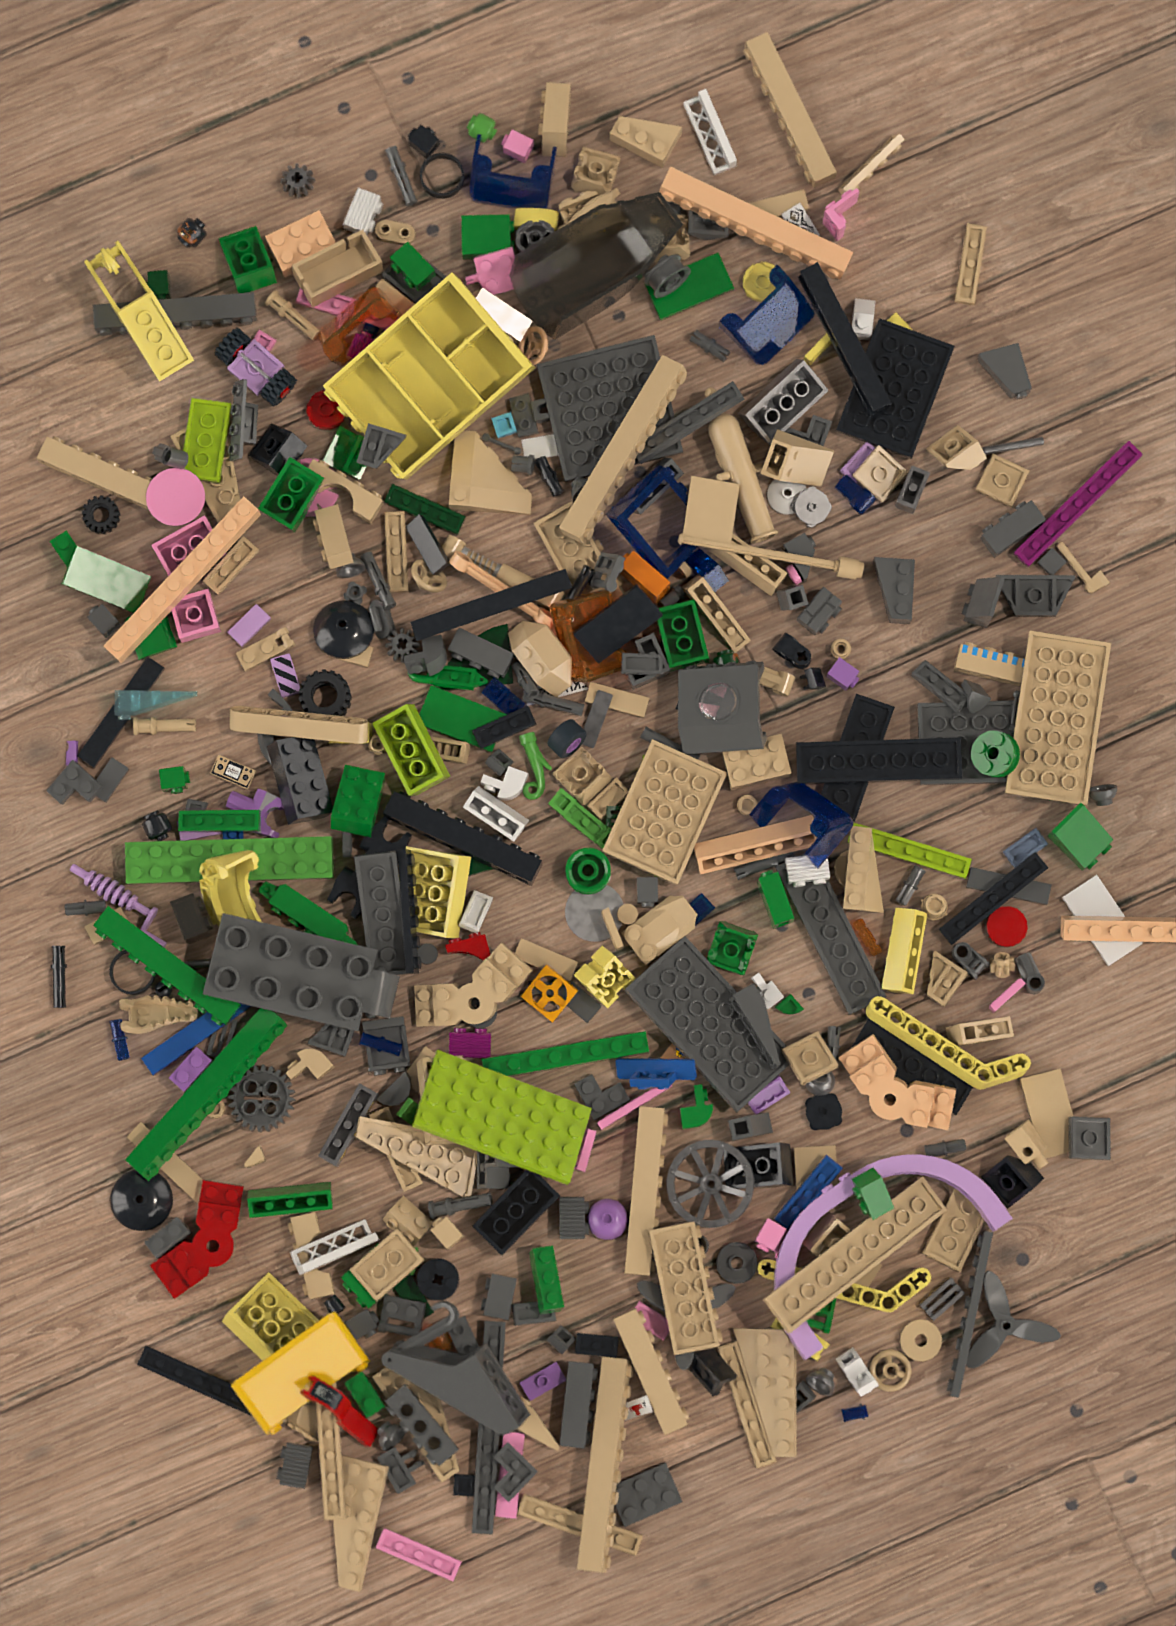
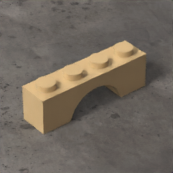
M313 459L308 468L325 478L317 493L320 494L329 488L345 490L353 499L354 515L372 524L384 504L381 499L382 496L373 490L369 492L363 489L364 485L356 480L352 482L346 479L347 475L339 470L335 472L329 469L330 465L326 462Z
M316 1212L292 1217L291 1223H288L290 1234L295 1235L296 1243H293L294 1250L312 1243L314 1238L321 1233ZM304 1251L297 1254L300 1257L301 1265L310 1259L309 1253ZM316 1268L300 1275H304L306 1284H302L304 1295L305 1297L309 1296V1300L335 1294L331 1273H325Z

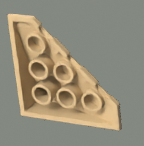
M463 431L454 440L449 508L459 511L531 515L532 494L528 489L525 490L520 485L518 478L509 468L506 469L499 461L500 458L490 447L487 448L480 440L481 437L476 431Z

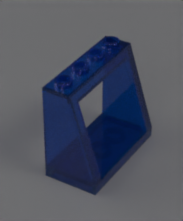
M659 465L605 515L634 550L668 579L698 546L683 544L663 562L628 520L631 514L663 480L668 483L687 506V488L681 482L678 483L674 479L675 474L668 466L665 468Z

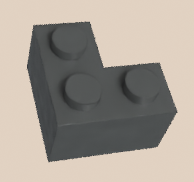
M654 633L635 641L638 653L663 654ZM663 655L662 676L625 675L632 690H635L669 675L670 668Z
M477 1151V1189H508L511 1180L509 1168L518 1166Z

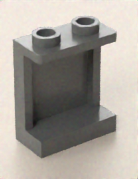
M402 1016L362 1022L369 1072H374V1076L384 1075L386 1070L393 1069L394 1073L405 1072L406 1068L411 1066L405 1018Z

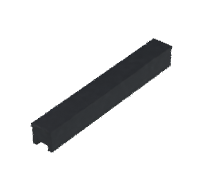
M816 262L814 265L801 270L798 279L869 416L871 417L883 410H888L892 403L819 263Z
M566 569L419 618L410 623L416 641L560 593L571 589L572 586Z

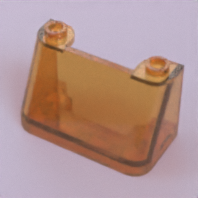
M372 287L320 330L319 341L324 353L331 362L342 366L348 361L346 350L350 345L344 338L371 315L380 320L388 317L393 321L402 316L401 312L380 288Z
M605 589L558 601L550 605L557 638L572 657L571 679L574 682L588 683L622 671V653H627L626 651L619 648L598 664L573 635L576 629L613 602L611 593Z

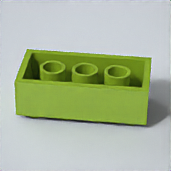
M405 704L372 723L409 796H417L451 777L414 704Z

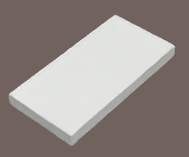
M1097 875L1062 897L1074 916L1125 917ZM1091 941L1107 966H1110L1143 944V942Z

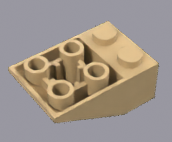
M777 429L761 474L779 481L822 486L834 450Z

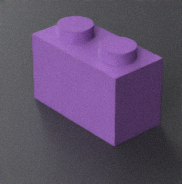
M195 1047L169 1079L186 1092L213 1060L198 1047Z

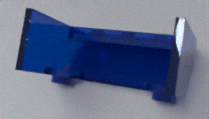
M477 134L469 193L471 199L476 203L511 209H547L557 162V147L552 149L550 165L536 166L532 170L530 179L491 172L492 161L488 156L481 154L483 145L482 135Z
M792 782L771 788L749 815L759 828L767 826L787 800L790 799L816 817L810 825V831L817 839L805 852V855L819 869L852 829L853 819L847 812L806 784Z

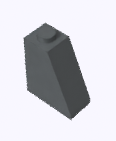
M1019 343L979 353L978 362L1010 399L1016 397L1018 400L1028 396L1032 387Z

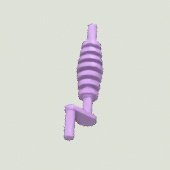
M75 864L71 866L70 871L83 878L84 884L87 887L91 884L90 889L94 892L97 890V895L101 897L104 894V900L109 901L111 898L110 903L115 905L119 901V907L123 908L126 905V910L131 911L135 909L147 916L140 930L165 948L167 942L147 931L158 912L156 907L149 909L139 903L138 897L135 894L130 897L132 894L130 890L125 891V886L122 884L118 887L119 882L116 880L111 882L112 878L108 876L103 880L104 875L101 873L96 876L97 872L94 870L87 872Z

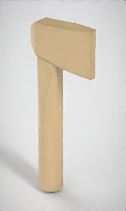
M1063 542L1057 544L1058 550L1085 583V589L1088 593L1092 594L1110 584L1101 570L1091 578Z

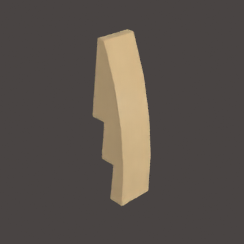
M388 1105L369 1114L371 1119L395 1123ZM387 1155L404 1192L423 1184L417 1171Z

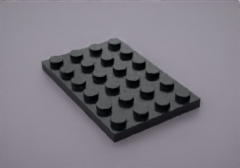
M879 318L866 355L892 404L888 410H883L870 417L853 385L836 432L868 442L874 446L879 445L885 450L912 459L955 346Z

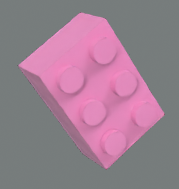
M205 515L151 545L168 576L212 531V527Z

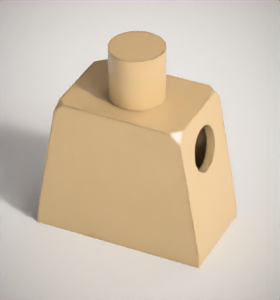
M1029 1119L1005 1137V1140L1024 1164L1032 1160L1039 1170L1049 1163L1042 1154L1047 1147Z

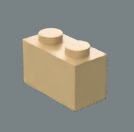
M447 1216L445 1218L439 1217L432 1223L434 1228L431 1231L447 1250H450L465 1237Z

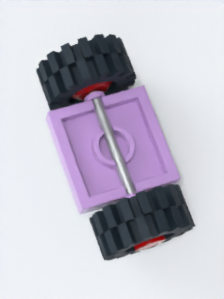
M239 328L233 329L231 333L227 334V337L222 339L223 341L219 343L214 352L215 356L226 366L229 365L227 370L238 380L246 379L247 388L256 396L261 393V396L274 407L290 394L297 383V379L284 368V364L255 339L251 342V338Z

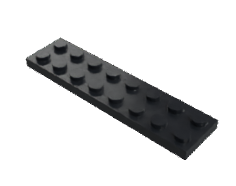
M961 737L796 742L797 784L962 779Z

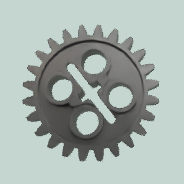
M255 1065L253 1068L254 1072L248 1069L247 1075H243L242 1079L236 1083V1088H231L234 1095H230L228 1098L234 1100V1102L230 1103L229 1107L235 1108L231 1114L233 1116L239 1115L236 1121L238 1123L243 1121L242 1126L244 1128L250 1124L251 1131H254L257 1127L258 1132L262 1133L263 1127H265L266 1131L270 1132L271 1126L278 1129V1122L285 1124L284 1116L291 1117L287 1111L295 1109L290 1103L296 1102V1099L290 1095L296 1092L289 1089L293 1083L286 1082L288 1079L287 1075L280 1077L282 1074L281 1070H277L274 1073L275 1069L273 1066L267 1071L265 1065H262L261 1070ZM252 1083H256V1091L253 1093H249V1085ZM277 1084V1091L270 1094L268 1091L270 1085ZM262 1094H263V1095H264L265 1097H267V1098H277V1097H279L280 1100H279V1101L262 1100V1103H261L260 1101H258V1100H256V1099L244 1100V1097H245V1096H250V1097L261 1098V1097H262ZM250 1104H255V1111L248 1114L247 1107ZM275 1104L276 1111L273 1114H268L267 1108Z

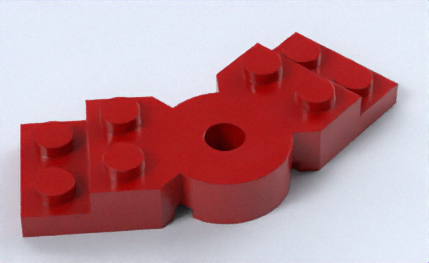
M202 1180L196 1216V1224L200 1229L195 1234L193 1241H182L150 1265L174 1299L207 1277L210 1267L221 1266L232 1256L234 1239L231 1233L238 1226L244 1186ZM210 1240H216L219 1243V1248L216 1251L208 1249L207 1243Z

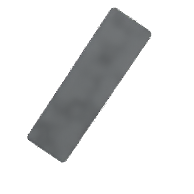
M601 690L597 691L584 727L587 735L582 745L590 748L595 747L613 697L612 694Z

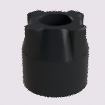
M333 1295L324 1302L329 1313L336 1312L340 1314L346 1309L336 1295Z

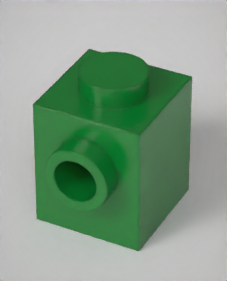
M184 766L159 769L161 790L163 792L171 791V794L183 793L184 789H188L187 783H191L190 773L186 771Z

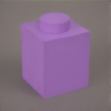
M840 657L826 676L845 691L849 687L854 688L860 679L857 677L859 671Z

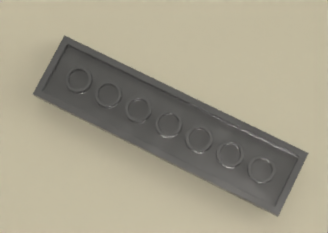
M812 849L800 856L814 855L815 853ZM783 863L777 866L776 870L779 872L780 878L848 1014L851 1015L867 1007L874 997L881 996L886 998L887 996L829 881L826 880L825 884L814 885L813 881L805 882L806 886L793 887V884H788L786 864Z

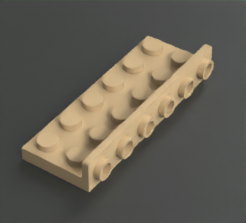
M573 501L534 523L559 571L566 569L571 586L584 565L591 567V569L595 568L602 550H604L599 539L596 540L594 535L585 544H582L564 535L559 527L572 507ZM602 574L601 580H605L607 575ZM619 575L616 579L617 588L613 592L606 591L604 588H591L588 582L576 602L586 621L590 620L625 593L621 587L624 584Z
M695 1222L649 1230L674 1355L718 1347L719 1342L723 1341L721 1330L716 1329L715 1326L718 1315L716 1308L711 1306L710 1300H714L712 1287L708 1288L706 1279H710L708 1266H703L702 1259L706 1258L704 1246H699L698 1238L702 1237L700 1226H695Z

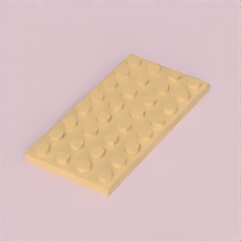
M1029 631L1013 738L1020 748V760L1015 770L1007 775L1006 794L1077 805L1081 802L1084 806H1087L1111 643Z

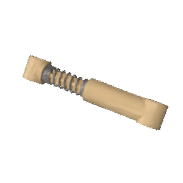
M452 535L447 536L442 546L448 560L451 559L455 551H460L467 555L474 564L509 587L534 579L504 563L502 565L500 563L495 564L494 560L491 562L489 558L485 559L484 556H479V553L476 554L474 551H470L471 549L466 547V543ZM562 591L535 602L545 609L556 613L565 593Z

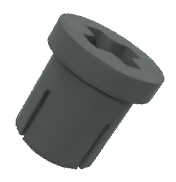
M513 455L512 463L517 464L511 465L512 471L533 475L534 455H529V457Z

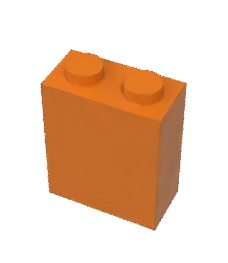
M634 550L630 554L627 552L623 556L625 558L624 568L620 574L634 586L638 583L657 605L660 602L659 600L670 591V581Z

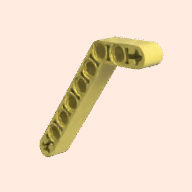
M881 996L874 997L866 1008V1015L869 1019L978 1090L1020 1078L1030 1068L1031 1061L1025 1054H1016L984 1064ZM890 1017L896 1018L899 1023H894ZM908 1028L913 1029L916 1034H911ZM925 1040L931 1041L933 1046H929ZM943 1051L948 1052L951 1058L946 1057ZM960 1063L966 1064L968 1069H964ZM997 1069L1003 1070L1004 1075L999 1074ZM978 1074L983 1075L986 1081L981 1080Z
M771 1259L761 1260L757 1267L758 1273L764 1278L774 1280V1272L768 1271L767 1274H764L761 1266L766 1265L768 1262L770 1267L775 1268L776 1261ZM795 1266V1274L803 1268ZM918 1267L886 1292L854 1283L851 1285L854 1290L853 1295L845 1297L841 1293L836 1298L884 1312H893L927 1286L931 1281V1274L927 1269ZM918 1272L926 1273L924 1277V1282L918 1281L915 1283V1285L918 1286L916 1289L914 1288L913 1284L908 1281L909 1278H911L912 1281L917 1279ZM902 1284H908L910 1287V1293L906 1296L901 1295L899 1292V1287ZM866 1291H871L874 1295L873 1300L869 1303H865L862 1299V1295ZM885 1297H892L894 1301L893 1306L889 1309L884 1308L882 1304Z

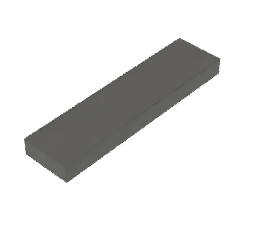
M971 867L966 888L985 892L1006 874ZM1032 881L1012 898L1048 905L1052 884Z

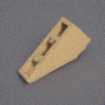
M1010 1016L962 1023L946 1028L948 1040L958 1047L1014 1037Z
M520 1396L531 1415L518 1430L558 1451L560 1448L559 1444L534 1408L530 1406L531 1402Z

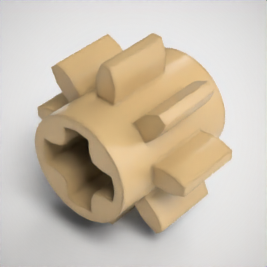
M1005 952L995 954L994 959H990L991 973H995L999 978L1008 977L1010 971H1015L1014 957H1010Z

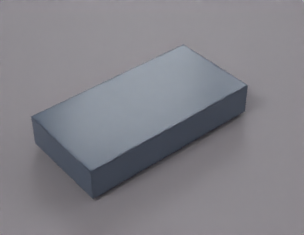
M1035 828L1005 849L1003 854L1015 868L1031 854L1037 853L1047 846L1048 843L1038 829Z

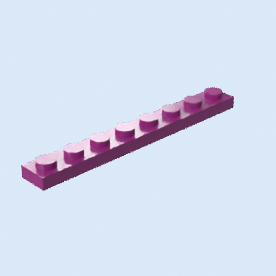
M1130 441L1126 442L1014 552V555L1029 567L1125 474L1143 454Z

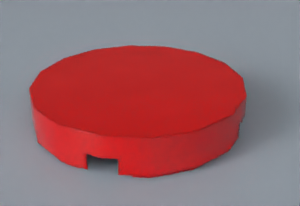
M325 390L316 392L308 401L306 406L307 416L316 428L332 430L338 427L345 420L346 416H343L337 409L339 404L336 401H331L325 395Z
M1003 906L995 910L988 917L986 929L990 940L996 945L1013 947L1025 938L1028 925L1024 914L1020 910L1011 906Z

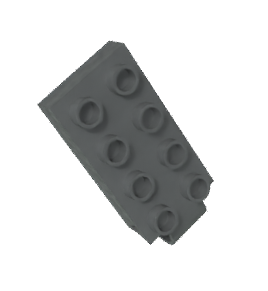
M223 913L203 994L358 1031L363 1012H365L366 1017L369 1019H373L376 1016L390 1018L400 976L387 973L386 968L383 966H379L375 970L373 969L378 950Z

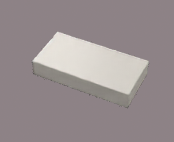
M474 890L461 918L459 927L478 934L493 897Z

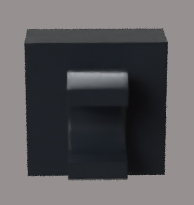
M820 667L804 670L805 674L799 677L800 680L807 678L808 685L804 686L803 690H816L826 687Z

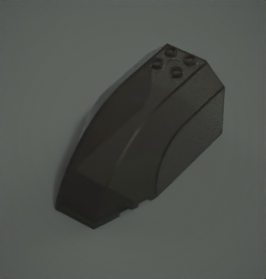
M660 192L635 197L632 200L617 201L614 204H602L515 256L509 277L518 300L536 326L541 327L547 336L556 340L604 311L633 289L683 224Z

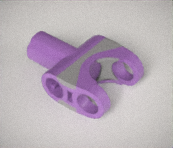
M257 789L253 799L236 791L231 792L226 808L231 810H260V831L252 832L269 838L279 837V833L267 825L266 819L271 811L277 809L284 810L280 798L261 789Z

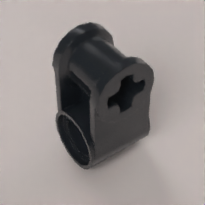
M786 632L772 648L777 655L798 669H806L811 663L810 651ZM798 655L800 657L805 655V660L798 661Z

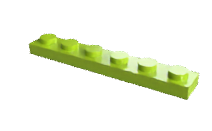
M853 823V826L867 827L858 823ZM872 828L874 850L876 852L966 879L972 861L971 858Z

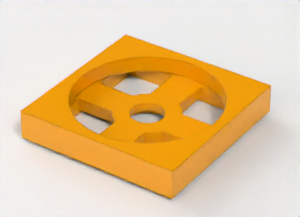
M546 964L521 997L553 1023L579 990ZM544 976L556 977L552 985H546L540 979ZM563 984L567 991L566 1000L559 995L558 991ZM534 987L542 992V997L538 1002L533 1000L532 990ZM548 989L553 990V997L546 995ZM549 1001L555 1002L560 1007L556 1011L544 1009Z

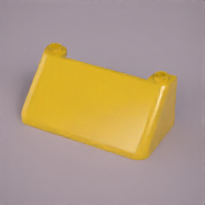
M332 1312L238 1378L231 1387L268 1436L270 1433L274 1435L282 1429V1420L310 1401L300 1393L302 1390L308 1391L313 1382L309 1380L310 1375L319 1378L329 1385H333L351 1371H357L358 1373L364 1371L371 1361L336 1312Z

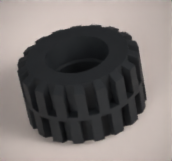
M322 669V672L314 671V674L311 676L309 674L306 677V681L301 683L302 687L299 689V701L303 710L307 713L345 716L347 709H350V701L352 700L350 688L346 680L340 674H336L335 671L330 670L329 672L326 669ZM322 686H331L337 692L336 701L329 707H319L313 700L314 693Z

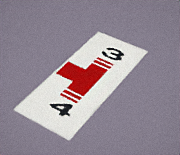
M647 1396L626 1403V1407H628L627 1420L653 1412Z

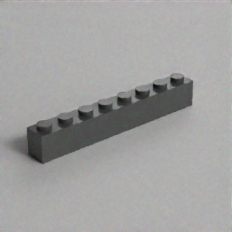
M254 292L158 300L174 328L180 327V329L184 330L191 329L192 326L210 328L215 324L231 326L233 323L240 322L242 325H250L253 321H257ZM131 302L116 303V305L121 309ZM110 303L93 305L94 329L97 334L100 333L102 336L111 335L112 332L129 334Z

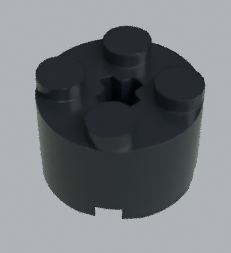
M436 1258L427 1261L421 1266L417 1274L419 1290L425 1297L431 1300H446L452 1297L459 1287V1272L451 1262L445 1259ZM436 1274L439 1276L443 1275L442 1285L433 1283Z

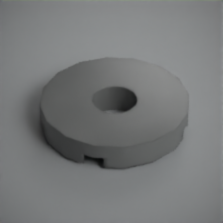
M734 1242L721 1249L717 1256L716 1265L723 1279L730 1283L739 1284L753 1277L757 1270L758 1261L751 1247L741 1242ZM734 1257L742 1259L743 1266L740 1269H734L731 1266V1260Z

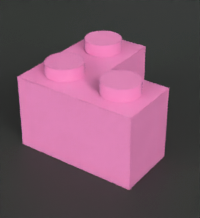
M766 1219L754 1240L758 1243L756 1247L766 1253L769 1250L776 1253L775 1258L777 1259L779 1249L788 1230L774 1221Z

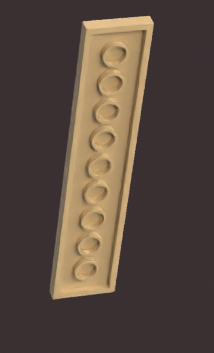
M923 1176L891 1199L894 1209L875 1220L868 1217L763 1299L788 1334L947 1211V1208Z

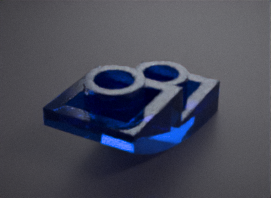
M495 677L481 692L490 702L507 715L527 706L526 703L514 695L509 688Z

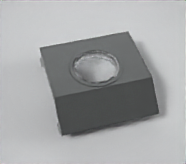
M729 662L724 665L708 664L706 666L690 665L684 667L683 670H678V730L684 754L764 749L767 736L766 732H762L760 723V679L765 669L763 662Z

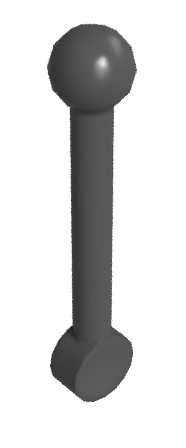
M488 433L482 436L484 442L490 441L514 451L516 455L521 454L522 450L519 447L515 448L493 439Z
M1018 690L1013 692L1014 704L1009 732H1014L1020 694Z

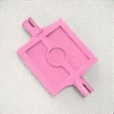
M512 246L474 257L477 269L476 274L465 277L467 285L479 282L482 288L495 295L524 287L521 275L522 269L533 267L531 259L519 262Z

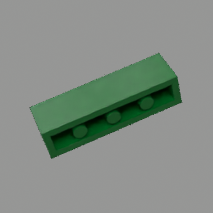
M331 1182L248 1190L247 1195L249 1218L333 1209Z

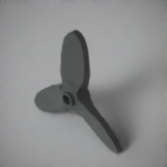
M986 1271L983 1281L984 1292L995 1321L994 1325L984 1331L970 1348L966 1363L968 1368H977L984 1364L999 1350L1006 1336L1011 1334L1035 1342H1053L1061 1337L1060 1332L1056 1328L1046 1323L1031 1319L1013 1318L1010 1314L1007 1294L1000 1279L992 1271ZM1008 1322L1007 1327L1003 1328V1324Z
M647 1280L639 1281L637 1288L640 1294L652 1305L665 1312L660 1285ZM721 1284L712 1287L714 1300H710L712 1308L717 1309L733 1296L735 1286L732 1284ZM695 1351L675 1355L676 1363L681 1370L689 1368Z

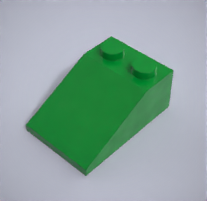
M257 226L218 238L238 294L248 293L277 283L272 263Z
M289 457L258 509L288 529L296 532L325 478Z

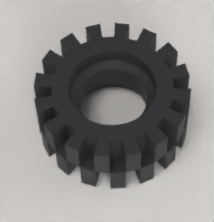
M100 495V497L94 496V499L87 500L88 503L87 505L84 504V511L82 510V518L86 526L96 534H106L108 531L109 533L112 532L113 528L116 529L117 523L120 522V511L116 503L103 495ZM106 508L109 512L108 519L104 522H97L94 519L95 510Z

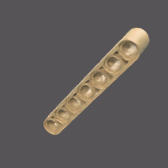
M233 706L230 708V729L233 731L362 744L368 741V720L364 718L248 706Z

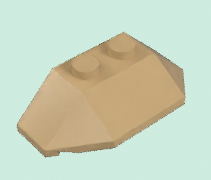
M523 620L508 632L512 652L537 685L555 697L560 696L572 686V657L548 625Z

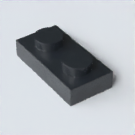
M577 1333L575 1354L617 1358L619 1337Z

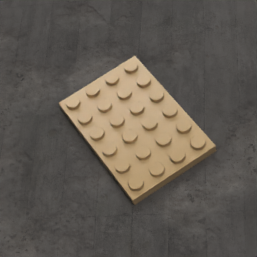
M652 739L602 852L678 885L727 772Z

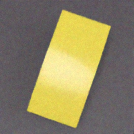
M517 208L515 210L514 228L518 230L527 221L539 222V220H543L549 223L554 231H556L559 213L555 210L541 208Z

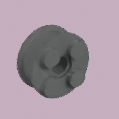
M664 255L658 260L657 265L644 274V283L646 286L652 287L656 298H662L679 288L689 277L691 269L681 263L680 255Z

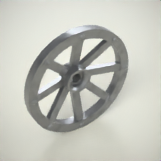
M718 1140L698 1141L684 1148L673 1160L667 1175V1193L673 1208L686 1221L695 1222V1225L705 1228L722 1227L737 1220L748 1208L754 1193V1175L746 1157L734 1146ZM710 1147L718 1148L711 1174L697 1150ZM725 1150L732 1154L740 1162V1165L718 1176ZM692 1154L703 1174L702 1178L678 1170L680 1164L688 1155ZM744 1170L746 1191L722 1184L723 1181ZM675 1177L699 1183L700 1187L677 1198ZM709 1180L715 1182L713 1188L708 1187ZM720 1190L743 1197L741 1204L731 1214L719 1193ZM705 1192L697 1217L688 1213L680 1204ZM711 1195H714L724 1218L703 1220Z

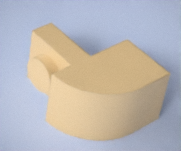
M304 1049L297 1053L301 1061L295 1060L287 1067L288 1071L286 1074L293 1081L309 1068L313 1075L320 1080L335 1067L322 1052L315 1049Z

